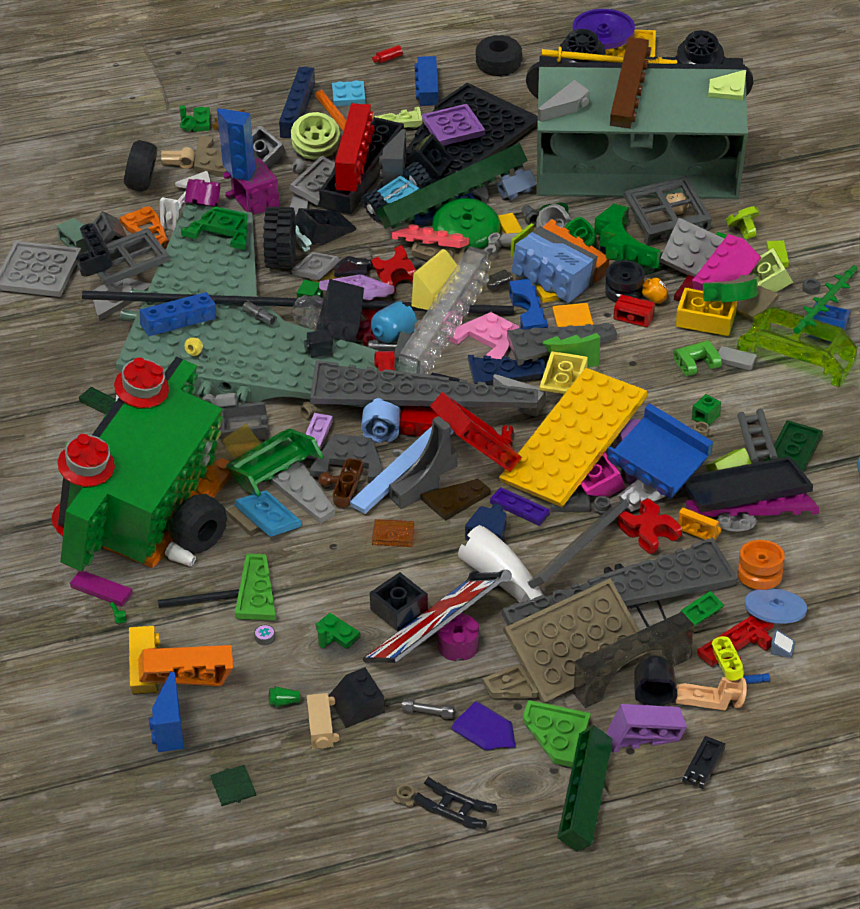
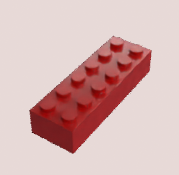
M351 103L335 160L336 190L357 191L358 185H361V174H364V164L366 165L369 145H371L372 135H374V125H372L374 111H371V104Z

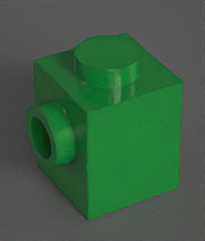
M303 280L297 291V298L322 299L323 291L319 288V282Z
M705 394L693 405L692 420L705 422L710 425L720 416L721 401Z

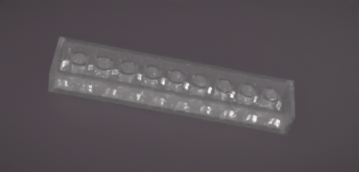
M469 246L401 351L398 371L428 375V372L433 370L436 359H440L443 348H447L450 337L454 336L457 326H460L463 316L468 314L470 305L475 303L476 296L481 293L483 284H487L489 280V274L487 273L491 264L489 252Z

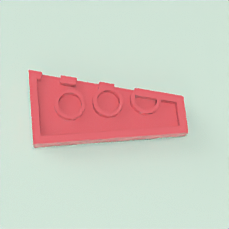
M414 224L392 232V239L396 240L406 237V241L423 240V243L426 244L438 242V245L456 248L469 245V238L463 237L462 234L455 233L451 235L448 234V231H433V228H419L418 225Z

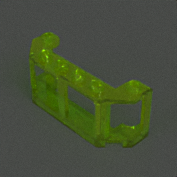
M774 306L755 314L752 327L748 333L740 336L738 339L737 350L748 352V349L751 348V352H755L757 347L822 367L824 368L823 375L827 376L828 373L832 375L831 385L839 388L856 361L858 348L843 328L815 319L813 320L817 323L816 327L808 325L799 334L793 332L789 337L769 331L771 323L794 329L799 320L805 317ZM802 333H806L831 341L832 343L828 348H822L800 341L799 338ZM837 349L839 356L849 362L845 370L834 357Z

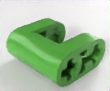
M709 340L673 351L674 360L686 377L697 374L696 360L703 359L710 369L722 366L720 354Z

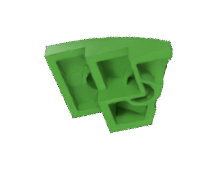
M597 333L584 338L574 335L560 340L556 336L542 341L549 354L553 351L588 357L587 368L599 365L601 337Z

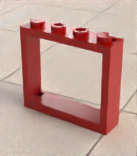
M441 392L430 407L445 422L449 423L451 429L461 439L507 471L511 472L522 457L492 426L444 392Z

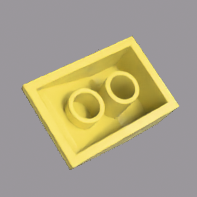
M551 351L539 390L565 394L582 371L587 368L588 357Z

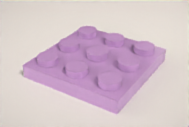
M362 274L333 279L364 287L363 299L372 300L373 297H387L388 294H394V286ZM329 280L320 281L319 288L327 290Z

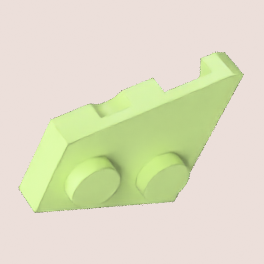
M746 70L710 79L708 97L743 100Z

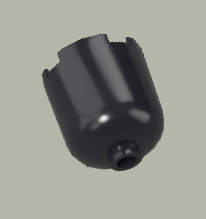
M653 655L645 657L637 663L634 670L636 701L650 706H664L671 701L672 703L675 702L678 696L674 668L669 660L662 656Z

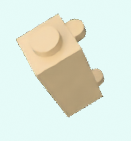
M328 693L307 695L312 749L334 747L333 742L340 740L339 734L332 733L330 706L335 704V698L328 697Z

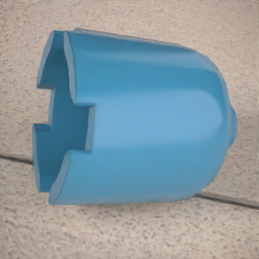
M397 301L378 311L371 321V329L374 336L381 342L393 343L398 341L400 332L414 333L417 318L410 306L406 307L402 304V301Z

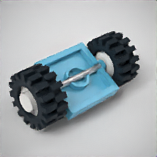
M414 162L403 170V175L406 178L399 176L378 191L372 189L361 198L362 204H364L366 212L370 214L369 216L374 221L380 222L381 220L376 210L432 184L431 178L428 177L429 174L425 172V168L423 169L422 165H419L418 162Z

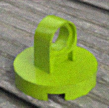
M752 206L738 211L739 214L735 217L732 214L726 218L728 227L739 226L746 240L756 236V228L752 220L760 215L758 207Z

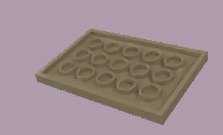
M611 578L503 629L531 684L538 691V697L542 703H547L651 651Z

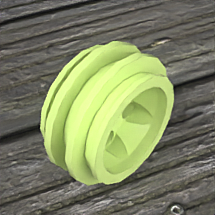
M319 112L305 114L293 123L291 129L292 146L304 158L317 160L321 156L326 158L338 149L340 143L339 126L333 118Z

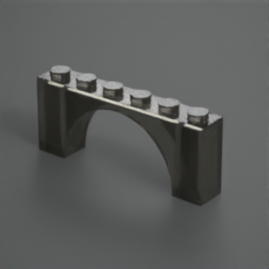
M680 612L576 660L574 695L584 708L602 701L605 690L613 676L630 660L648 651L662 650V654L673 666L691 659L694 624L683 612Z

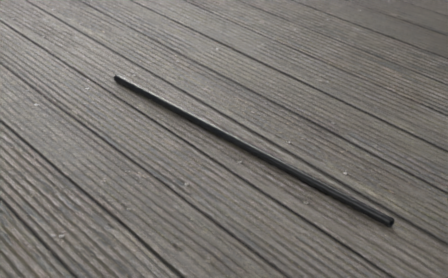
M82 290V299L171 302L197 295ZM209 295L215 304L243 305L245 302L250 301L256 306L322 308L324 299ZM363 300L362 309L382 310L394 302ZM412 302L402 303L406 307L410 306L413 311L477 314L492 312L494 314H514V306L440 303L432 311L412 307Z

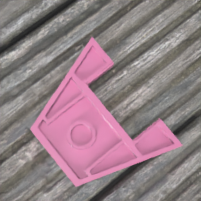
M490 312L444 332L443 338L458 345L467 336H470L493 348L486 356L502 359V357L507 356L511 349L507 339V330L519 329V326Z

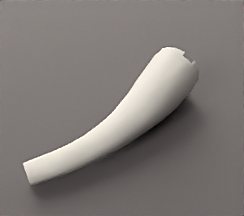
M480 525L470 531L467 535L470 539L466 546L461 544L458 557L480 573L500 572L503 569L510 570L512 573L511 580L501 582L498 585L512 595L519 603L532 600L541 595L544 596L539 586L531 588L527 582L533 578L507 544L490 530Z

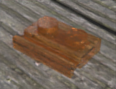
M375 519L372 545L412 547L414 521Z

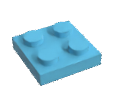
M355 80L352 82L339 81L332 83L335 106L351 105V103L366 104L364 81Z

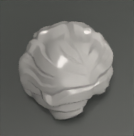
M551 204L539 212L536 227H543L553 219L557 222V226L563 228L572 219L564 207L559 204Z

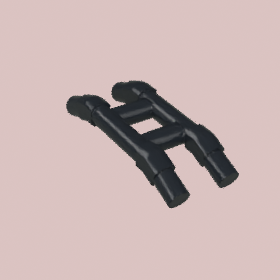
M429 776L424 784L437 795L443 797L440 803L437 804L419 792L413 799L427 811L437 813L472 829H485L487 821L468 816L471 808L484 813H495L497 811L496 804L478 799L475 800L448 789ZM452 800L463 804L458 813L447 808Z

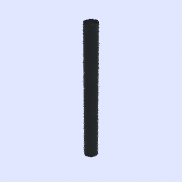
M239 589L158 600V607L238 597Z

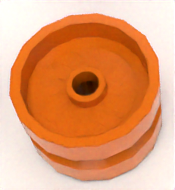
M753 540L744 544L740 549L738 578L746 586L758 590H767L778 586L783 577L785 560L783 549L776 543L768 540Z

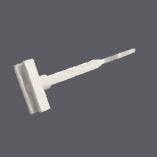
M204 171L175 182V186L186 188L188 179L205 180V182H210L208 172ZM186 191L178 200L164 197L160 199V221L164 230L171 229L174 232L179 220V210L185 204Z

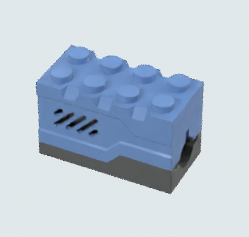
M540 226L515 245L512 273L521 278L527 277L531 280L532 284L542 285L544 290L555 292L558 298L569 303L593 284L598 256Z

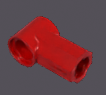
M375 351L374 363L378 371L385 369L395 370L394 351Z

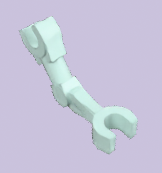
M296 225V239L301 250L306 252L310 250L309 246L312 243L305 235L300 233Z

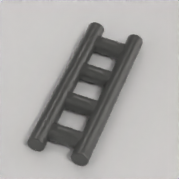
M759 408L756 410L755 415L745 416L744 412H739L737 416L751 464L758 463L760 458L770 457V460L778 459L763 409ZM759 421L760 426L748 427V423ZM763 434L764 438L752 440L751 435ZM766 445L767 450H755L757 446Z

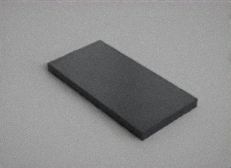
M791 457L694 474L683 485V488L702 513L812 492L813 484Z

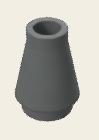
M529 205L523 206L521 211L525 222L528 225L532 223L536 226L539 211L531 208Z

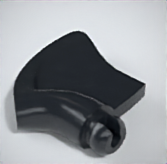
M347 256L335 266L334 276L367 274V268H373L371 259L367 260V258Z

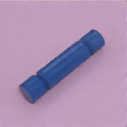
M769 673L743 676L746 684L770 682Z

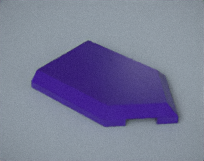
M475 701L451 727V730L485 751L494 750V748L498 747L516 748L512 722L478 701Z

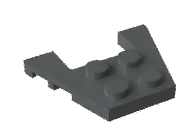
M334 434L322 450L324 458H317L310 468V476L319 477L321 473L328 472L329 464L344 465L346 459L353 458L362 460L363 468L369 469L367 482H372L383 472L372 438Z

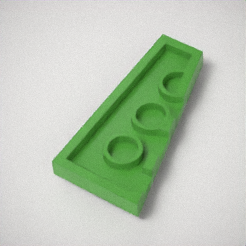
M246 554L236 604L235 619L276 621L266 554Z

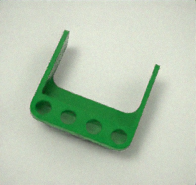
M286 429L233 459L226 467L243 490L258 497L261 493L257 484L261 481L272 479L274 477L273 474L278 471L287 470L290 468V464L300 462L306 456H313L318 459H322L324 456L314 437L293 429Z

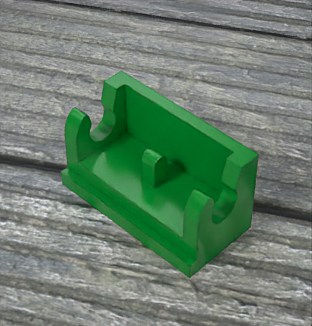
M709 591L683 608L679 613L676 623L679 626L686 623V632L689 633L696 625L711 615L719 613L724 604Z

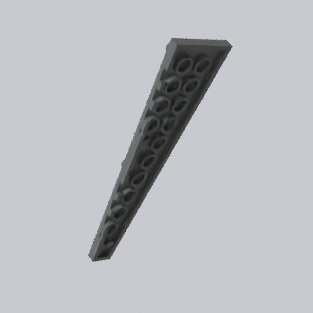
M712 537L692 544L691 548L685 550L680 548L675 550L673 554H662L658 556V559L652 561L647 559L638 564H632L588 579V582L582 585L576 583L571 585L570 589L564 591L559 589L553 591L552 595H541L532 600H526L503 608L502 616L507 626L610 578L626 606L736 585L738 578Z

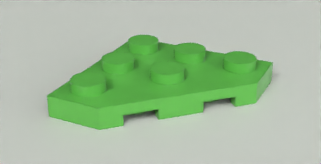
M528 700L523 714V723L554 764L572 767L579 733L588 729L591 713Z

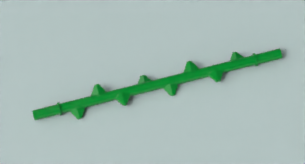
M852 265L844 272V275L835 274L834 277L838 279L835 285L826 282L825 286L829 291L822 298H813L817 304L813 308L803 307L808 314L799 320L793 329L795 334H799L808 325L816 327L817 323L813 318L819 311H829L825 307L829 301L838 303L839 300L834 295L841 288H850V285L846 282L858 270L857 266Z

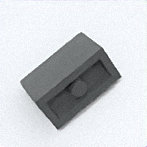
M104 211L92 223L96 226L105 244H108L115 235L120 238L127 236L119 220Z

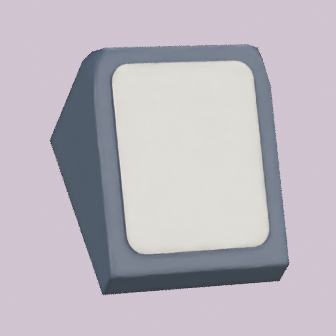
M775 629L771 654L791 658L795 640Z

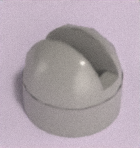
M296 159L292 164L294 173L300 174L306 169V164L300 159Z

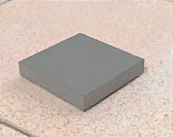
M311 252L291 270L292 275L320 280L340 261L339 257Z

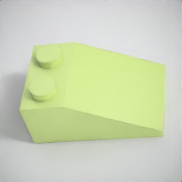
M774 248L760 255L761 260L749 274H758V285L773 292H777L793 283Z

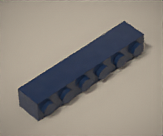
M298 68L279 120L280 138H291L293 123L299 117L305 115L315 86L314 68Z

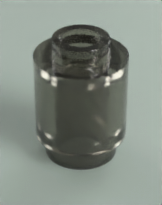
M504 269L489 275V278L486 279V285L491 292H497L509 287V281H513V276Z

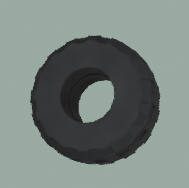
M488 36L476 46L475 57L477 66L484 73L492 76L509 75L521 66L522 47L517 40L509 36Z
M142 140L133 143L124 175V185L127 188L141 192L148 189L158 149L153 143Z
M207 494L191 496L183 501L172 515L169 525L171 539L181 548L191 553L207 551L217 543L226 529V509L215 498Z

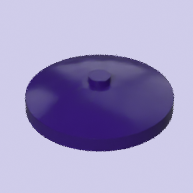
M593 9L575 18L572 31L588 29L598 36L605 49H612L627 44L628 37H634L635 24L623 12L613 9Z

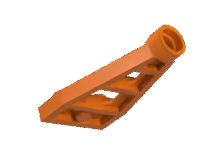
M150 206L119 217L120 223L132 234L142 230L139 226L152 222L153 226L148 227L152 234L159 233L155 238L161 245L165 244L162 247L166 250L170 240L166 237L157 213Z

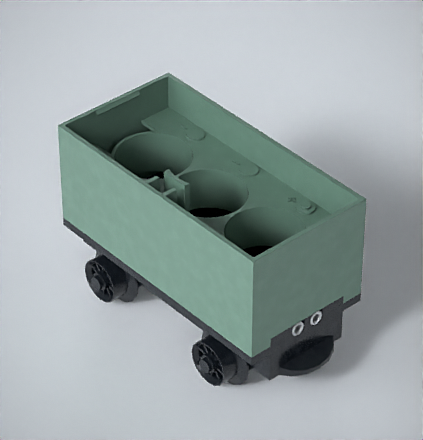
M576 29L570 32L560 44L562 51L606 55L604 45L598 36L588 29ZM704 30L694 31L678 46L675 57H662V59L677 60V64L648 63L647 70L643 72L646 75L644 83H641V86H643L642 94L638 96V99H640L639 108L635 109V112H637L636 121L632 122L631 129L610 126V114L622 63L561 58L560 62H557V57L540 55L539 62L533 64L526 75L527 88L538 99V108L573 80H576L589 90V103L577 112L541 122L538 120L537 196L624 197V191L687 176L700 199H739L748 136L746 96L750 93L754 84L752 72L743 64V58H726L723 47L719 44L717 37L713 33ZM647 57L646 59L655 60L658 57ZM746 70L743 100L708 97L710 79ZM682 188L663 192L665 197L670 193H683L686 196ZM653 194V195H649V196H645V197H641V198H658V197L656 196V194Z

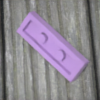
M314 413L306 435L314 437L321 450L333 422V417ZM306 456V458L317 459L313 456Z

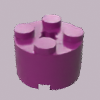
M188 179L184 202L218 207L220 183L205 182V180Z
M460 613L437 631V642L440 654L451 661L461 658L464 661L472 658L479 648L478 622L471 616Z

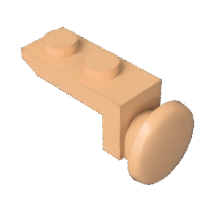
M722 677L718 688L686 683L678 684L676 703L726 711L730 700H732L734 708H741L746 698V680L744 677L739 680H728L726 677Z

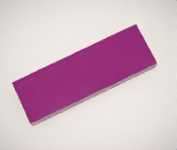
M84 570L82 572L79 571L70 582V587L110 603L114 602L121 607L133 594L132 588Z

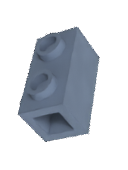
M521 169L514 172L515 175L512 177L508 174L500 178L501 181L496 183L502 199L508 197L511 200L518 197L517 193L519 192L526 194L532 191L531 187L537 184L535 176L530 169L527 171Z

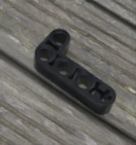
M92 223L83 225L80 231L88 252L80 254L76 261L81 275L87 277L110 269L113 263L109 250L96 226Z

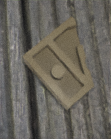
M521 664L482 678V684L491 698H538V691L531 684Z

